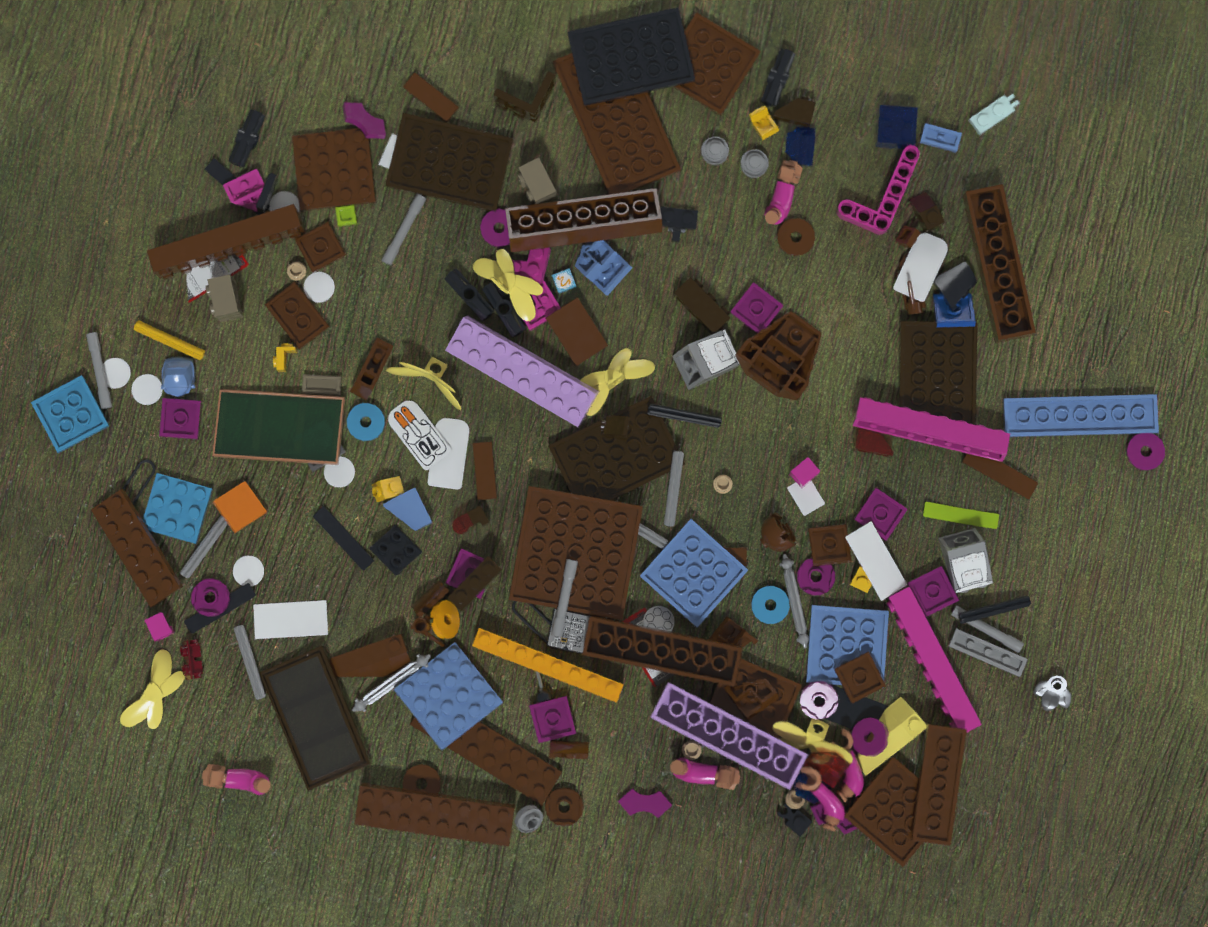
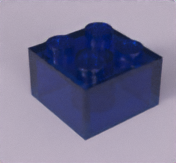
M879 105L877 110L875 147L905 149L909 145L915 146L918 108Z

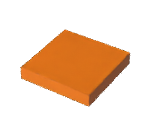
M246 481L213 501V504L234 534L267 513Z

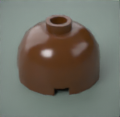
M773 513L764 520L761 526L760 533L762 538H760V541L765 548L769 547L776 552L789 550L796 545L794 543L796 537L787 523L784 525L780 521L783 518L778 513Z

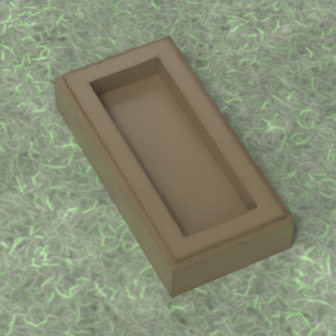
M303 374L302 394L341 396L342 377Z

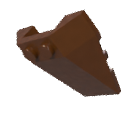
M790 311L767 328L762 329L759 333L747 339L735 354V357L744 373L773 395L798 400L809 384L810 374L814 365L813 362L822 333Z

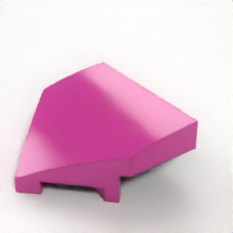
M254 169L223 184L233 204L257 212L256 205L265 185L258 169Z

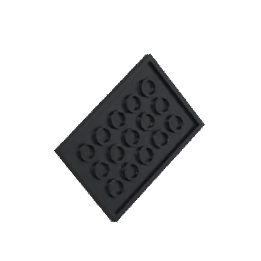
M678 7L567 32L584 106L695 82Z

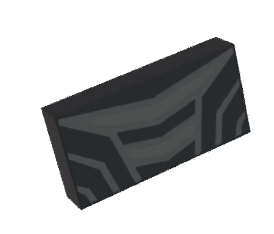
M270 173L257 202L256 208L260 214L266 212L277 185L278 179L275 174Z

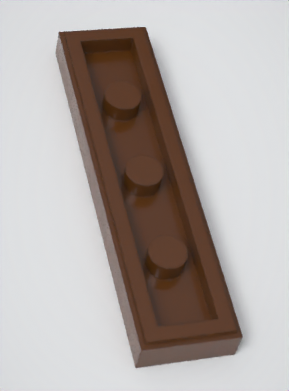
M967 453L962 460L963 464L1027 500L1031 498L1038 485V482L997 460Z

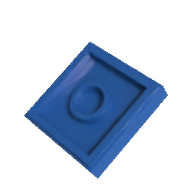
M968 293L965 298H961L956 304L957 308L953 311L944 301L942 294H933L936 327L975 326L976 321L971 293Z

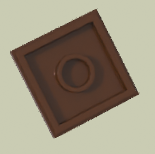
M328 222L294 239L312 273L346 256Z
M846 524L808 528L813 567L851 563L850 546L845 538L848 536Z
M869 651L834 668L851 704L886 687Z

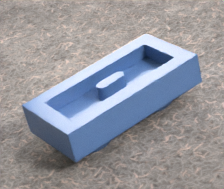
M925 123L920 143L956 153L962 133Z

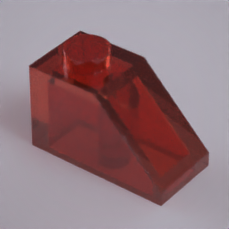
M857 428L853 450L890 458L893 456L894 452L880 432Z
M812 752L802 766L811 767L820 774L821 780L834 789L851 764L835 752Z

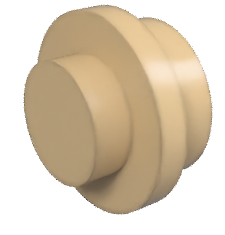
M292 262L287 268V274L292 280H302L306 275V267L301 262Z
M719 475L713 482L714 489L720 494L728 493L733 485L731 478L727 475Z
M687 741L682 747L684 757L689 760H695L701 755V746L696 741Z
M791 790L787 793L785 800L790 808L799 809L804 805L805 797L801 791Z

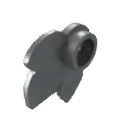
M1053 675L1048 681H1041L1034 688L1033 694L1042 696L1044 711L1053 710L1058 704L1067 709L1071 703V693L1066 688L1067 682L1060 675ZM1056 682L1061 684L1059 688L1054 687Z

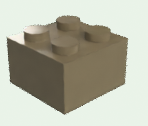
M539 157L518 167V181L522 188L526 187V197L530 205L549 203L557 199L556 190Z
M228 274L207 279L208 285H205L208 297L210 296L212 304H210L211 314L220 322L243 317L234 278Z

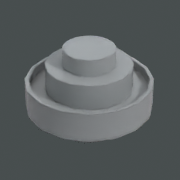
M720 137L708 138L701 147L702 158L710 165L722 164L729 155L728 144Z
M757 149L747 151L742 156L740 162L742 172L751 178L763 176L768 168L767 156Z
M529 805L517 813L514 822L521 832L530 833L541 825L543 814L536 806Z

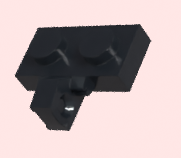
M660 207L662 227H668V231L673 232L672 242L679 243L680 233H685L686 230L696 231L697 210Z

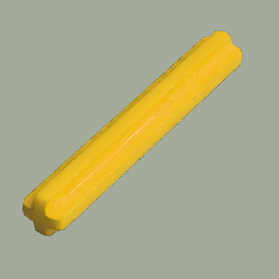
M140 320L134 325V331L197 360H202L205 355L203 349Z

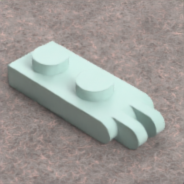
M1013 94L1007 98L1005 95L969 119L979 135L1016 111L1014 107L1019 104V101L1016 100L1012 104L1009 102L1015 98Z

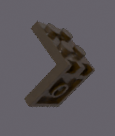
M547 72L532 104L497 88L493 94L495 104H497L496 107L505 112L507 110L513 112V115L521 120L526 118L536 123L556 84L555 74Z

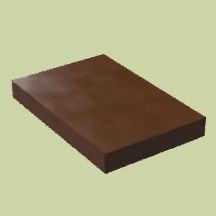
M293 282L264 304L299 350L330 327L296 282Z
M578 297L545 317L575 366H578L608 346Z

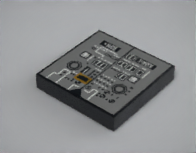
M554 608L546 646L582 654L590 616L567 611L563 636L557 637L551 635L554 618L557 613V609Z

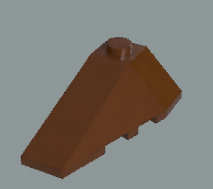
M403 634L329 658L336 677H390L412 662Z

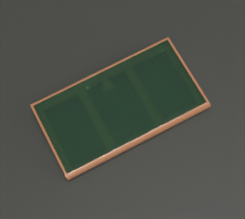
M220 389L212 456L339 465L345 397Z

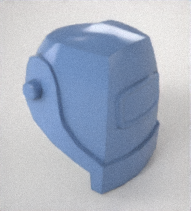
M178 356L165 359L161 375V389L166 394L180 397L188 394L191 389H195L193 358Z

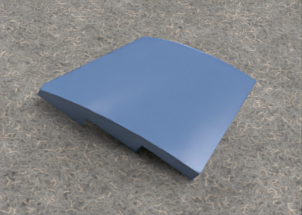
M604 240L586 242L585 245H582L580 256L575 264V267L607 296L633 268Z

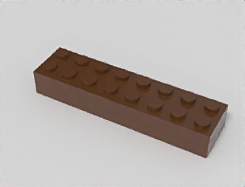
M1001 184L966 191L962 197L994 341L999 343L1033 336L1036 330L1004 186Z
M657 188L505 208L511 252L663 232Z
M294 204L147 250L153 272L159 278L166 280L173 278L174 274L179 272L181 274L189 273L192 271V268L198 266L199 268L208 267L211 265L210 262L226 261L232 255L242 256L251 249L257 251L265 248V245L270 243L272 245L280 244L283 242V239L289 237L290 239H296L302 236L301 234L305 233L297 208Z
M590 616L582 655L735 686L743 646Z
M362 783L359 788L355 825L509 847L516 805Z

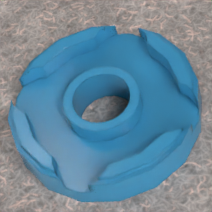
M361 403L353 407L349 412L347 427L350 434L356 439L371 441L378 438L383 432L385 417L376 405ZM369 417L371 425L369 427H362V418Z
M765 586L754 594L751 608L754 616L760 622L776 624L787 616L790 604L786 593L782 589L775 586ZM769 599L776 603V607L772 611L767 610L765 607V602Z

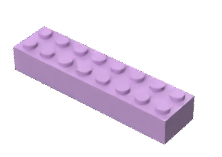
M468 315L461 320L445 350L577 427L583 422L599 393L598 390Z
M669 682L665 686L650 716L658 722L788 789H791L807 757L806 753Z

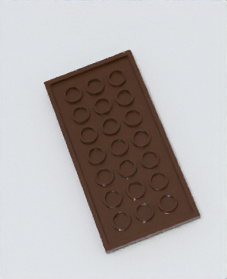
M572 53L552 61L608 194L631 192L681 171L648 92L584 106Z

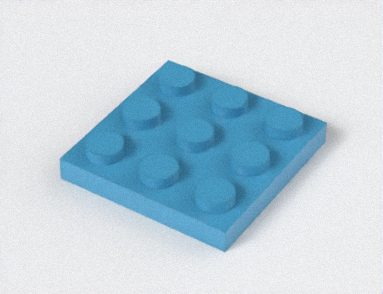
M82 375L31 402L57 453L109 427L102 410Z
M157 473L143 522L149 531L197 544L213 489Z

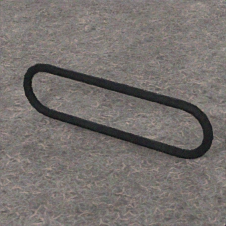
M151 460L140 461L122 488L126 489L142 463L148 462L152 465L153 471L132 502L133 505L156 471L155 464Z
M514 601L512 603L513 612L547 644V641L515 610L517 601ZM529 604L549 625H551V622L533 604Z

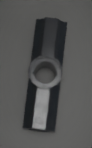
M780 49L775 65L771 68L766 82L767 86L761 102L766 106L776 108L782 89L786 86L790 75L789 71L796 55L788 49Z
M250 109L243 128L241 127L236 135V144L228 160L230 163L241 168L245 167L251 151L255 149L258 143L259 132L266 115Z
M457 268L444 278L482 322L495 311ZM467 291L475 293L472 299H466L464 294Z
M494 282L486 285L482 290L511 337L513 338L523 333L526 327L504 292ZM502 305H507L510 308L505 314L499 312V308Z

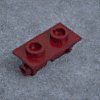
M188 640L183 641L180 646L181 657H184V665H182L183 676H186V680L193 679L192 675H194V679L202 678V660L194 661L195 657H201L200 643H198V640H190V644Z

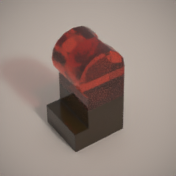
M478 506L456 518L452 523V528L458 535H464L473 526L481 523L485 527L490 522L482 507Z

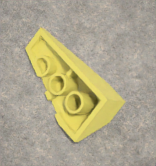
M899 697L889 705L879 719L886 725L889 731L888 744L884 751L873 757L864 756L859 753L856 755L861 771L865 775L872 772L927 728L924 721L902 697ZM872 732L867 738L868 742H871L874 738Z

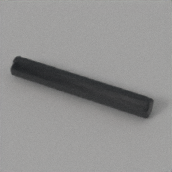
M649 404L647 408L648 415L719 428L722 423V418L718 416Z
M1027 595L961 612L958 614V619L961 624L1028 607L1031 605V600Z

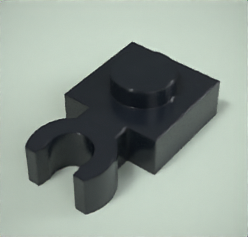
M784 803L783 806L787 808V813L781 814L777 811V815L781 818H787L788 821L785 825L801 837L812 821L798 809L792 813L791 808Z

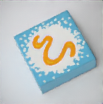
M570 268L552 275L558 293L576 287Z

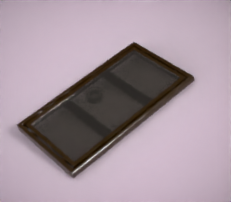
M323 646L267 670H262L259 673L307 791H312L318 786L372 764Z

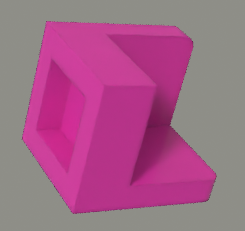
M807 457L790 471L789 475L802 489L819 475L820 470Z
M162 612L144 620L154 641L158 642L175 633Z

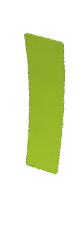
M925 502L923 513L924 517L997 529L999 514L932 502Z

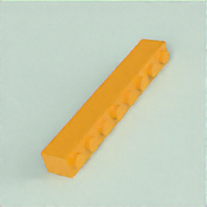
M481 628L478 629L472 645L616 703L624 685Z

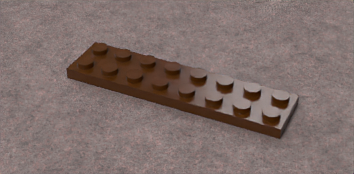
M414 717L410 725L429 736ZM480 721L447 746L450 750L540 805H543L562 773L559 769Z

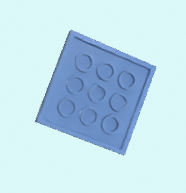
M690 519L640 577L692 624L698 627L745 575L748 569Z
M811 605L806 682L824 681L828 684L842 685L834 668L868 651L884 680L889 611Z
M455 642L428 662V667L423 666L394 689L395 693L441 751L503 703Z

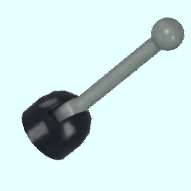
M536 671L540 686L536 694L537 702L541 703L552 700L550 690L544 688L540 672Z

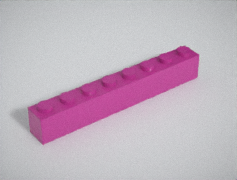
M871 398L859 399L853 421V426L1001 462H1003L1007 455L1010 433L1000 429L993 430L983 425L968 424L963 420L956 421L946 416L931 415L925 411L918 412L908 407H897L888 402L874 401Z
M907 587L887 597L888 602L886 604L890 612L896 614L898 618L895 620L900 630H904L906 634L904 639L907 645L913 647L915 651L913 656L916 662L922 664L924 668L922 673L926 681H931L933 688H931L932 693L936 699L939 698L943 705L940 707L944 715L949 716L951 723H949L950 727L967 729V732L982 725L911 588Z

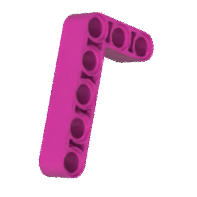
M913 145L905 147L877 211L851 200H843L837 207L838 217L879 235L886 233L919 159V149ZM912 152L915 158L910 160L906 157L905 153ZM905 169L908 175L902 177L899 175L898 170ZM891 187H899L900 193H892ZM889 203L893 206V210L886 211L883 205ZM848 206L851 212L844 214L841 211V207ZM859 214H867L868 220L861 221L859 219ZM881 220L885 222L886 227L883 229L878 228L876 222Z

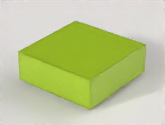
M355 205L335 207L338 227L357 224Z

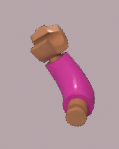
M783 161L777 178L781 179L782 182L777 181L773 198L765 210V220L769 224H780L789 214L795 187L791 183L798 184L803 170L796 161Z
M841 729V735L846 738V744L842 748L847 750L853 758L850 765H844L846 776L843 780L845 784L841 787L842 790L836 791L839 797L846 802L847 797L851 798L854 794L858 796L862 792L864 777L854 751L851 750L853 745L852 735L849 731Z
M679 758L673 761L670 766L671 772L676 778L689 783L715 784L717 780V787L734 790L740 782L739 769L735 767L720 765L718 771V766L702 764L686 758Z
M208 764L202 774L203 785L222 789L223 783H225V788L245 790L257 795H262L270 790L269 778L255 770L227 769L226 774L225 766Z
M801 767V773L807 774L808 780L806 784L796 783L795 787L810 790L823 806V814L826 815L824 819L826 824H823L822 827L836 832L835 825L838 826L839 821H843L845 816L842 802L821 783L820 774L811 767Z

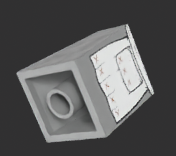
M725 330L690 343L672 356L688 390L727 373L740 365L735 357L737 352H735L731 344V338Z
M976 528L938 538L949 579L956 593H965L973 588H984L988 584L993 583L985 541Z

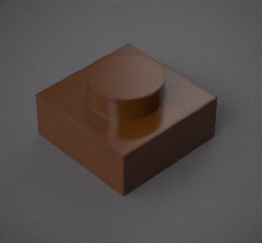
M904 225L895 242L901 246L911 248L921 232L916 228Z

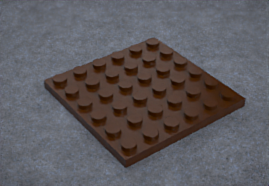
M529 486L509 600L558 608L566 560L570 559L578 561L567 610L623 620L643 506Z

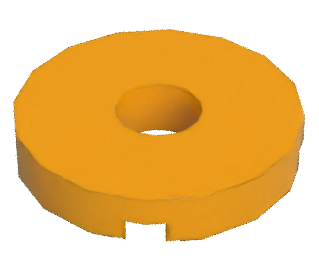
M443 600L437 602L431 611V618L433 617L432 629L441 639L453 638L458 633L460 627L459 612L451 601Z

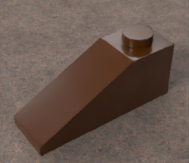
M376 338L352 385L351 393L365 400L368 399L394 347L393 345Z

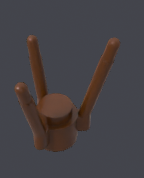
M909 280L907 284L910 299H907V296L902 294L905 310L908 311V314L923 313V308H926V299L923 302L914 299L912 284Z
M431 615L417 618L413 625L410 626L415 633L429 637L443 648L446 646L430 633L431 623L429 620L433 619Z

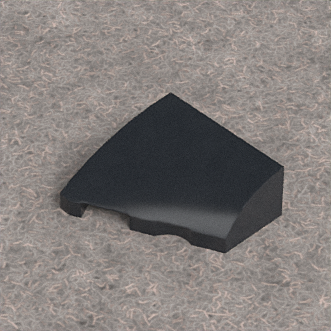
M964 261L935 277L933 283L943 295L944 301L953 311L957 308L956 304L961 298H965L968 291L976 285L977 279L969 265Z

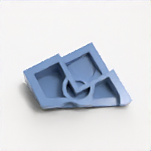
M416 488L383 504L387 510L415 531L433 523Z

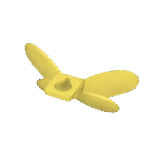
M504 249L496 252L497 261L486 258L476 260L473 264L474 271L479 276L492 280L503 292L510 295L513 307L520 318L525 321L533 320L536 310L530 294L541 295L543 292L542 286L531 278L515 275L513 261L509 253Z
M625 348L614 356L608 370L594 372L583 377L580 381L599 391L587 415H595L605 403L609 391L623 380L642 378L652 374L655 370L653 362L645 359L630 360L632 352L630 349Z
M431 357L425 369L404 362L399 363L405 367H390L386 369L387 372L394 375L424 376L434 381L449 402L458 410H461L460 404L450 391L456 392L441 379L448 365L440 360ZM433 364L440 366L441 371L438 374L430 370Z
M162 649L155 654L151 667V681L141 698L123 711L120 717V722L123 726H135L146 718L149 728L155 729L159 726L163 715L162 698L177 690L185 679L182 671L171 675L172 659L168 651Z
M811 719L806 733L788 722L780 721L773 725L774 732L782 737L779 740L798 750L809 748L818 764L827 771L835 770L834 762L850 765L853 761L851 754L847 750L824 741L829 725L825 722ZM813 725H820L823 731L818 734L815 733Z

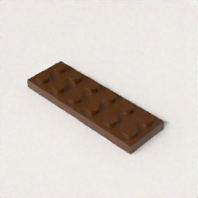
M120 489L91 509L150 608L183 587L124 489Z
M927 724L911 836L912 841L951 846L967 729Z

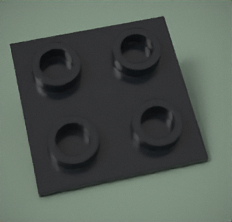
M396 525L369 548L395 576H398L405 567L422 553Z

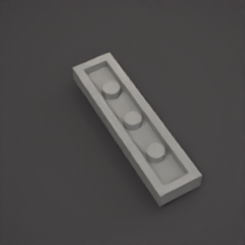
M957 628L948 647L1018 677H1021L1028 660Z

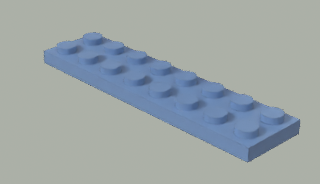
M1157 394L1003 399L1004 431L1010 433V437L1159 433Z

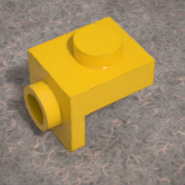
M765 105L749 114L752 126L762 140L779 131Z
M281 344V347H276V356H273V367H276L278 372H286V353H297V348L293 347V344Z
M400 476L379 480L372 484V494L376 502L395 498L404 493Z
M860 564L850 585L868 593L872 584Z

